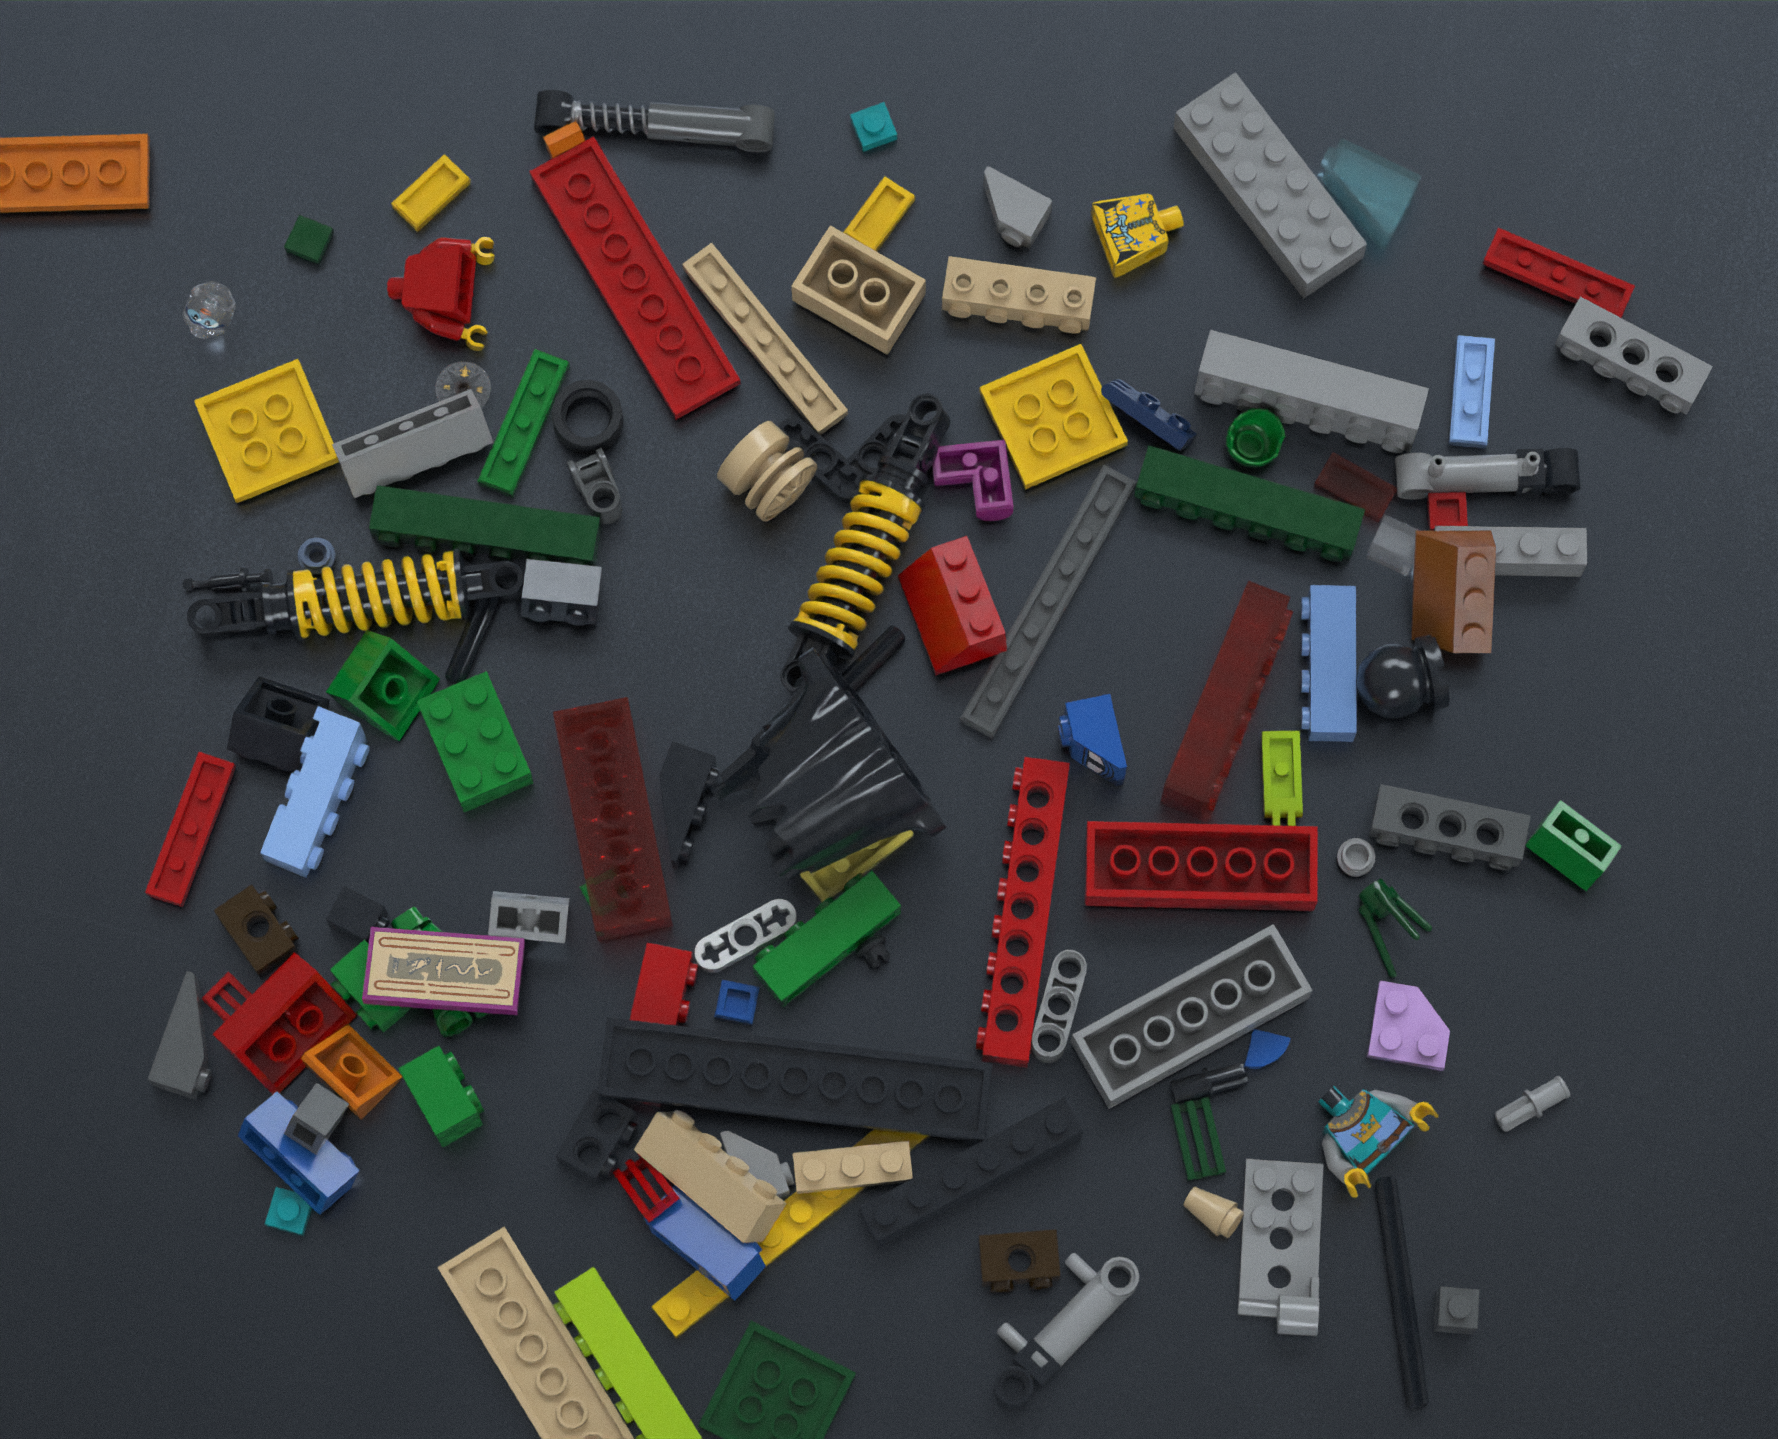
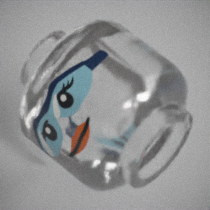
M207 281L191 289L182 312V318L193 335L202 339H208L226 333L236 309V302L231 295V291L226 286L218 282Z

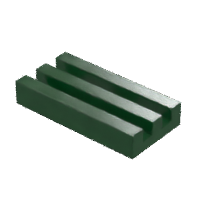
M1209 1097L1201 1098L1198 1101H1188L1184 1104L1171 1105L1170 1109L1187 1181L1190 1182L1226 1174ZM1198 1109L1203 1111L1215 1168H1209L1196 1113ZM1188 1112L1201 1171L1194 1172L1181 1113Z

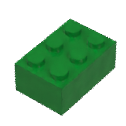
M487 671L417 700L422 717L464 813L534 783L530 769Z

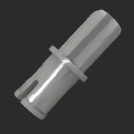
M1558 1075L1553 1080L1531 1092L1529 1090L1523 1091L1522 1097L1497 1110L1495 1113L1496 1121L1503 1131H1509L1534 1116L1540 1118L1543 1116L1542 1112L1565 1098L1571 1097L1569 1089Z

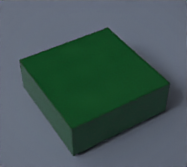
M299 215L284 245V249L286 252L320 264L334 234V230L329 226Z

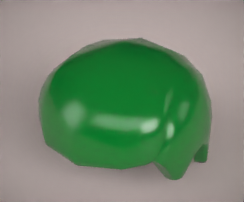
M1251 408L1239 414L1230 424L1226 435L1227 452L1231 458L1240 465L1249 468H1261L1272 462L1278 456L1285 438V430L1279 417L1268 409Z

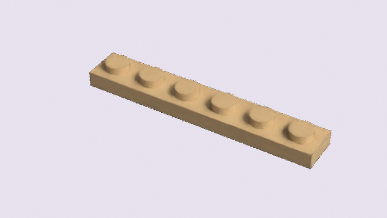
M712 243L682 264L683 270L806 422L819 435L848 415L847 408Z

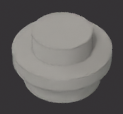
M1352 838L1340 846L1337 853V862L1344 873L1355 877L1363 876L1372 869L1375 863V851L1367 841L1360 838Z

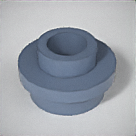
M323 538L308 539L299 548L298 562L303 570H310L312 575H321L322 568H332L335 563V550L332 544ZM315 552H321L324 554V558L322 561L314 563L310 560L311 555Z

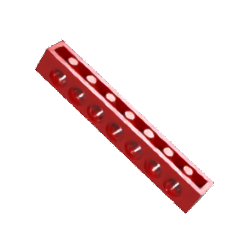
M1024 757L1023 768L1015 767L1012 790H1019L1020 792L1018 805L1010 804L1007 823L1008 827H1014L1013 842L1005 841L1002 863L1009 864L1007 878H1000L997 900L1004 901L1002 916L994 915L991 937L999 938L997 953L989 952L986 975H993L994 977L992 990L984 989L981 1012L988 1013L986 1028H978L976 1050H983V1062L1028 1068L1070 763ZM1033 793H1041L1047 797L1048 803L1042 808H1035L1028 803L1027 798ZM1034 829L1042 834L1043 840L1039 844L1030 845L1023 840L1022 834L1027 830ZM1030 866L1037 871L1038 877L1034 881L1024 882L1017 876V871L1021 867ZM1018 903H1025L1032 908L1033 914L1027 919H1019L1013 915L1011 909ZM1013 940H1020L1026 944L1028 951L1024 955L1017 957L1011 955L1007 951L1006 946ZM1014 977L1022 983L1023 988L1016 994H1009L1002 989L1001 983L1006 978ZM1001 1015H1011L1016 1019L1018 1025L1014 1030L1005 1032L997 1027L996 1020Z

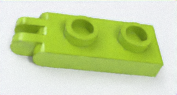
M1262 731L1261 757L1264 818H1271V824L1275 826H1280V818H1287V826H1296L1295 818L1303 817L1300 731Z

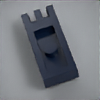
M1115 379L1101 388V393L1106 399L1179 451L1190 446L1197 433L1190 429L1191 424L1188 420L1176 413L1170 415L1159 407L1161 402L1153 395L1144 391L1140 393L1121 379Z

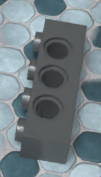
M1380 784L1368 836L1377 838L1376 842L1386 846L1395 847L1399 846V843L1413 845L1414 850L1420 853L1436 854L1437 851L1451 853V858L1458 861L1474 862L1475 858L1489 861L1490 867L1500 870H1511L1512 866L1518 867L1523 859L1531 815ZM1406 814H1413L1419 818L1421 827L1409 829L1403 825L1401 817ZM1443 822L1453 823L1458 829V835L1455 837L1444 836L1440 832L1439 824ZM1480 830H1489L1494 834L1496 843L1484 845L1478 840L1476 833Z

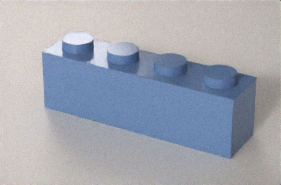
M1310 585L1307 597H1301L1300 610L1301 620H1307V633L1301 634V656H1308V670H1301V693H1308V707H1301V729H1308V741L1353 742L1357 733L1356 586Z

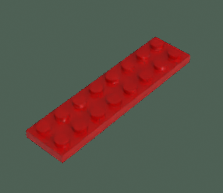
M594 136L529 171L531 179L675 419L684 416L740 385L739 376Z

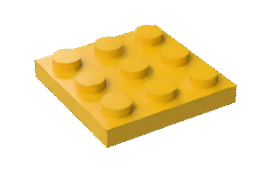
M1082 344L979 387V393L1001 439L1005 440L1006 450L1025 489L1121 449L1128 444V440L1108 399L1101 393L1102 386Z
M299 359L194 400L236 503L339 462L332 446L334 444Z

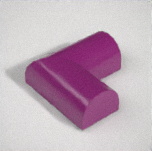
M1005 440L939 446L937 456L932 464L934 486L972 483L977 518L984 521H997L1012 515L1014 507Z

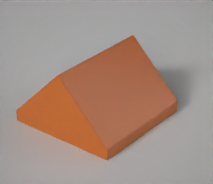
M349 1024L305 1052L301 1057L307 1069L328 1089L333 1090L342 1100L349 1103L348 1108L360 1120L402 1078V1075Z

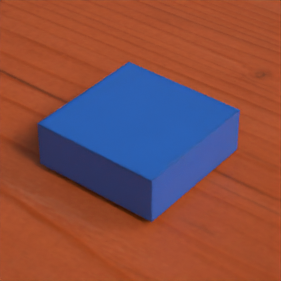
M722 980L714 1016L715 1019L753 1026L760 987Z

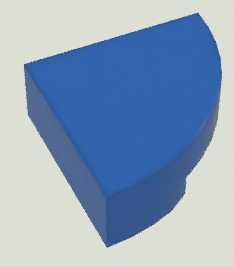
M1253 1029L1244 1067L1247 1069H1259L1272 1064L1285 1053L1291 1038Z

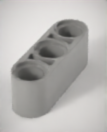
M1075 950L1060 952L1055 957L1051 967L1031 1041L1032 1054L1042 1063L1058 1061L1066 1048L1087 971L1085 958ZM1072 962L1079 968L1080 973L1075 978H1065L1059 973L1058 968L1063 963ZM1060 998L1068 1003L1070 1009L1063 1015H1056L1049 1010V1002ZM1044 1035H1052L1058 1040L1059 1047L1051 1052L1044 1051L1040 1048L1038 1040Z

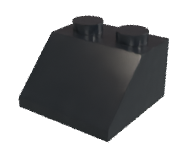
M258 676L233 713L226 750L238 753L247 759H256L274 765L280 770L300 771L303 765L300 763L302 755L300 750L305 737L314 736L319 725V721L313 719L318 706L327 709L330 699Z

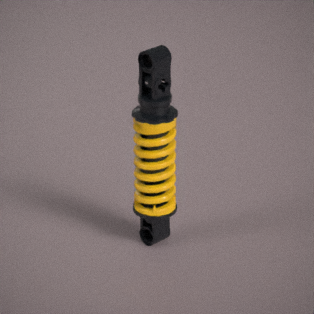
M920 394L912 400L900 428L892 438L887 455L881 456L877 464L879 469L876 475H862L859 481V492L861 494L853 497L850 502L853 512L845 514L842 519L844 530L838 531L833 537L836 547L830 548L826 552L825 562L827 565L821 566L816 573L819 583L811 585L807 591L808 598L811 601L802 603L799 608L798 617L791 621L788 626V630L798 639L785 666L781 670L780 680L791 696L798 688L795 687L796 681L802 677L798 659L812 647L819 655L824 653L833 665H835L837 658L853 659L859 636L851 631L846 633L845 630L849 627L862 631L866 627L865 620L854 614L855 609L864 613H871L875 609V604L870 599L864 597L863 592L872 595L882 594L884 589L881 583L876 581L877 576L889 577L892 569L885 563L886 558L896 560L901 555L900 550L893 543L894 541L905 542L908 540L909 533L905 529L910 530L912 524L917 521L925 508V503L917 495L920 488H924L928 481L926 473L934 463L938 448L950 427L949 414L938 397L933 394ZM937 411L931 420L923 421L927 413Z
M459 548L444 552L442 561L436 562L437 570L433 557L430 554H424L421 558V572L418 573L415 571L411 557H404L401 560V575H395L393 563L389 559L382 561L380 572H374L373 565L370 562H364L361 565V574L354 575L351 565L345 564L341 568V577H334L330 567L322 568L321 579L313 578L311 571L308 569L298 571L291 569L287 571L285 583L273 585L271 582H263L261 592L234 593L224 595V597L198 600L189 607L187 621L194 631L203 634L263 629L266 626L269 635L278 634L279 630L292 629L296 640L303 641V638H307L313 628L316 629L318 634L327 636L332 630L333 623L341 633L349 632L353 621H355L360 630L366 631L371 627L373 618H375L378 626L387 628L391 625L392 617L395 615L397 622L402 626H406L412 620L413 609L417 619L421 623H427L431 620L433 606L437 616L443 621L455 618L468 620L470 600L516 594L523 587L524 573L520 566L510 561L465 566ZM510 567L517 573V583L511 589H502L496 581L497 573L502 568ZM242 603L244 606L245 621L243 617ZM205 605L210 606L216 614L215 622L207 628L200 626L196 620L198 609Z

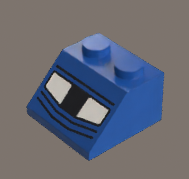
M1107 694L1065 703L1064 715L1059 716L1060 725H1058V734L1062 748L1069 747L1072 759L1115 786L1123 785L1127 765L1111 695Z

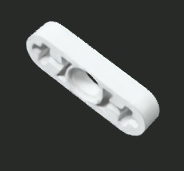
M775 899L702 938L695 947L696 963L705 972L717 973L784 937L785 932L790 927L796 924L795 908L786 900ZM778 909L780 913H789L786 917L785 926L781 927L779 923H773L767 926V932L770 935L763 937L762 928L755 919L762 917V922L765 924L772 920V911ZM749 926L756 931L757 938L752 945L742 946L736 942L734 936L740 927ZM728 935L729 943L737 953L730 955L727 948L718 954L719 961L717 963H713L711 959L704 961L702 957L706 955L705 948L710 945L714 950L723 947L725 942L722 937Z

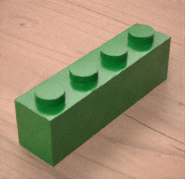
M873 871L869 872L866 876H863L861 873L854 876L845 884L844 889L846 892L836 900L832 897L824 900L815 908L816 916L805 924L802 920L797 922L785 932L784 936L787 939L777 947H774L772 944L768 945L755 956L754 959L757 963L753 965V973L782 1008L856 950L861 943L872 937L901 914L900 903Z

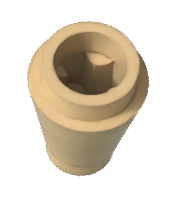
M1197 1187L1190 1191L1183 1204L1216 1236L1223 1235L1226 1238H1229L1234 1233L1244 1214L1242 1210L1237 1208L1238 1203L1205 1190H1200Z

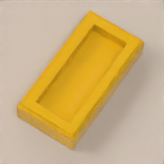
M444 154L391 203L392 208L419 232L471 183L470 178Z
M884 176L843 233L877 252L913 204L915 195Z

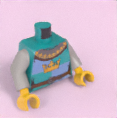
M1333 1086L1318 1101L1334 1117L1322 1131L1324 1134L1322 1146L1327 1167L1343 1184H1346L1350 1196L1356 1198L1358 1194L1354 1186L1363 1183L1367 1185V1188L1371 1187L1367 1175L1412 1131L1414 1125L1410 1121H1414L1419 1129L1426 1132L1430 1128L1422 1119L1427 1115H1433L1437 1118L1438 1114L1427 1102L1416 1103L1401 1095L1380 1090L1368 1092L1362 1089L1349 1101Z

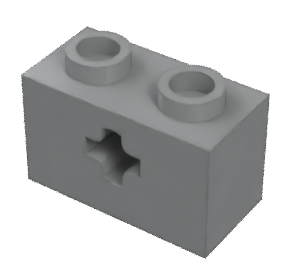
M493 891L488 936L565 943L569 898Z

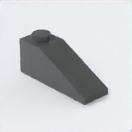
M186 971L147 1080L154 1087L196 1100L199 1091H206L212 1070L208 1069L209 1059L199 980L194 973Z

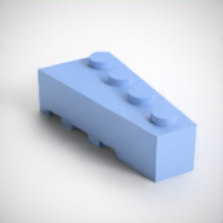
M319 706L313 717L314 720L319 721L315 735L305 737L300 750L302 752L300 763L303 764L301 771L295 770L294 773H291L286 785L285 798L289 799L287 806L282 804L278 806L260 852L265 862L307 878L310 869L316 870L319 866L324 849L320 848L325 835L331 836L339 819V814H336L337 808L341 800L347 801L354 786V780L351 777L356 766H363L370 746L366 745L367 739L359 722Z

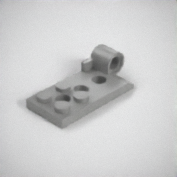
M1246 1159L1237 1315L1277 1318V1334L1317 1336L1319 1323L1320 1277H1318L1323 1164ZM1277 1191L1288 1192L1293 1198V1207L1287 1211L1277 1210L1272 1204V1195ZM1276 1229L1286 1230L1291 1236V1245L1284 1250L1274 1248L1270 1243L1272 1231ZM1276 1267L1285 1269L1290 1277L1289 1284L1280 1289L1273 1287L1268 1281V1272Z

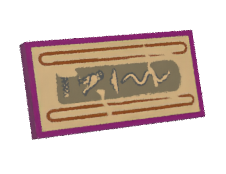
M371 927L362 995L363 1004L517 1015L525 938Z

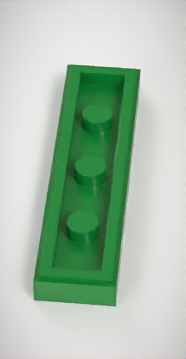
M534 349L477 481L479 486L511 498L514 497L570 364L568 361Z

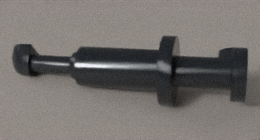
M242 567L240 568V573L212 575L208 580L193 581L192 578H188L183 581L182 586L185 590L209 587L212 590L241 588L242 592H249L250 585L262 584L263 582H271L273 584V574L270 568L264 569V573L249 574L248 568Z

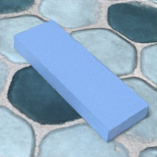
M1457 336L1449 445L1483 449L1487 447L1495 343L1493 338Z

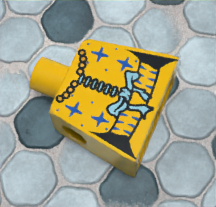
M1151 194L1092 203L1091 217L1114 278L1120 277L1164 254L1168 247L1166 232L1184 226L1183 218L1177 205L1158 211Z

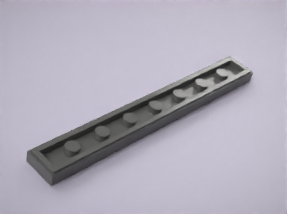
M1103 465L1007 634V651L995 655L961 715V723L991 739L994 738L1135 489L1136 481Z

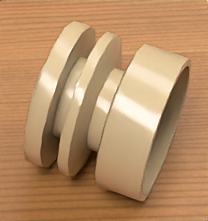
M772 421L760 424L746 435L730 452L717 473V478L734 495H740L751 489L745 500V505L749 509L757 507L756 515L762 521L773 519L793 504L803 493L817 470V463L811 458L803 459L804 451L801 448L795 447L784 454L789 444V437Z

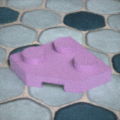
M1379 981L1367 1058L1443 1071L1450 1035L1448 1027L1418 987Z

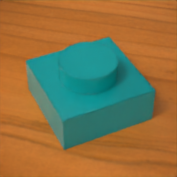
M884 102L850 114V121L863 152L897 140V132Z
M276 1187L265 1225L304 1236L312 1207L296 1192Z

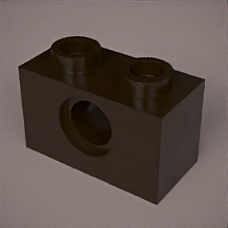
M251 884L214 909V912L260 979L281 966L294 952L296 954L299 953L293 944L299 938L286 920L279 924L272 914L278 908L266 890L258 894ZM264 921L269 924V930L264 936L255 938L250 935V929L255 923Z
M1057 1229L979 1235L978 1247L982 1287H990L991 1292L999 1293L1013 1291L1016 1284H1029V1289L1037 1290L1052 1288V1282L1060 1280ZM1015 1253H1023L1028 1256L1031 1265L1025 1271H1015L1008 1263L1010 1256Z

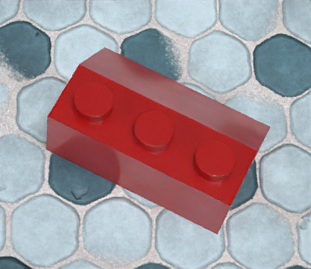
M967 536L930 548L898 574L900 585L936 675L1007 651L1006 632Z
M294 952L212 1035L273 1095L276 1092L280 1093L306 1067L301 1059L305 1052L348 1025L357 1014L316 969Z

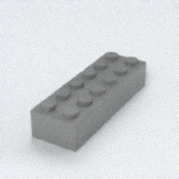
M1236 72L1175 113L1174 130L1303 299L1363 259L1367 246L1366 241Z
M1210 330L1194 394L1201 396V399L1207 403L1220 405L1222 402L1236 405L1237 409L1242 412L1251 408L1268 409L1279 417L1281 423L1293 424L1296 421L1309 425L1311 430L1318 433L1329 434L1333 431L1344 434L1346 439L1355 443L1370 441L1381 444V447L1386 451L1402 453L1403 450L1411 452L1429 388Z
M1273 924L1072 1034L1071 1044L1106 1106L1110 1109L1308 1000L1312 988Z

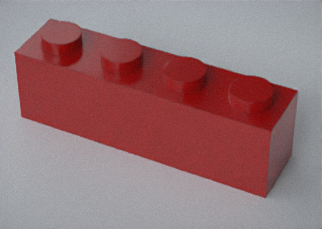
M647 942L629 1020L679 1026V1023L686 1024L690 1009V1001L684 1000L687 986L694 987L699 964L693 963L691 951ZM628 1100L657 1107L661 1106L659 1103Z

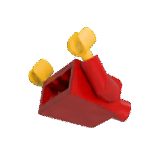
M445 237L436 239L420 250V253L410 255L405 260L404 277H392L388 280L387 292L390 299H402V307L412 313L415 322L430 332L455 341H459L460 338L465 339L467 346L471 350H482L484 345L473 342L470 336L474 333L487 336V330L481 325H474L467 329L464 328V324H469L471 319L476 261L481 265H488L494 261L495 257L494 254L483 253L480 249H492L494 246L493 240L489 237H481L477 240L476 244H472L468 239Z

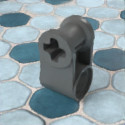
M602 448L596 449V454L580 461H567L571 477L578 492L581 493L590 515L600 517L601 524L605 525L617 521L622 514L623 507L612 470ZM603 497H609L614 500L613 504L608 508H599L595 505Z

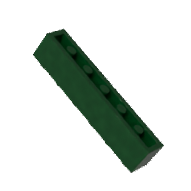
M1148 446L1134 498L1141 499L1140 502L1147 507L1160 509L1162 506L1175 509L1176 513L1184 518L1197 519L1199 516L1212 520L1213 525L1225 530H1233L1236 527L1249 531L1248 534L1251 537L1259 540L1268 541L1270 538L1283 541L1286 547L1296 551H1306L1307 548L1321 552L1320 555L1323 558L1334 562H1341L1342 559L1350 561L1365 509L1152 446Z
M378 485L376 486L369 525L372 538L377 539L379 544L390 547H397L399 543L413 544L414 548L425 552H435L437 548L451 551L459 548L462 557H473L474 553L488 555L490 560L496 562L518 559L525 560L526 563V559L589 566H595L602 529L600 517Z

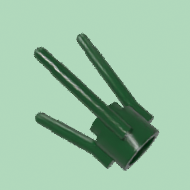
M1381 878L1367 886L1358 895L1364 904L1358 910L1368 924L1390 978L1394 979L1397 973L1374 915L1376 914L1379 919H1382L1391 913L1415 941L1420 939L1419 933L1397 906L1427 932L1432 930V926L1400 897L1393 886L1389 887Z

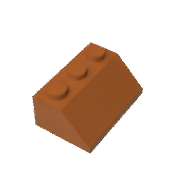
M1491 530L1415 531L1412 640H1415L1417 637L1431 635V637L1436 638L1440 649L1451 653H1491L1496 544Z

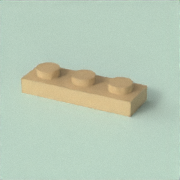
M909 1141L793 1153L797 1194L904 1183L913 1178Z

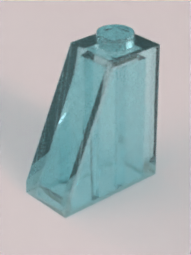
M1341 138L1336 149L1331 146L1328 148L1320 166L1325 168L1322 182L1374 243L1386 251L1418 189L1421 176Z

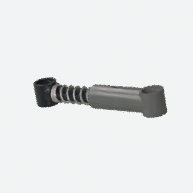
M543 90L537 94L534 131L546 136L576 121L583 131L587 127L593 128L596 132L600 128H605L608 132L612 131V129H618L620 133H623L625 130H631L634 135L638 131H644L647 138L652 140L734 145L741 150L749 152H766L771 150L773 144L775 111L762 105H744L736 109L650 102L649 110L645 109L644 106L640 109H633L631 105L628 108H620L618 104L615 107H607L605 103L602 106H594L592 102L589 105H582L579 101H574V97L567 92Z

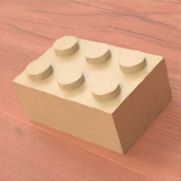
M831 225L791 286L792 301L887 355L926 295V280Z

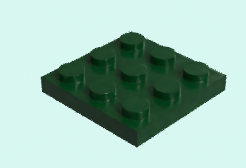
M751 1320L698 1427L721 1439H824L856 1376V1372Z

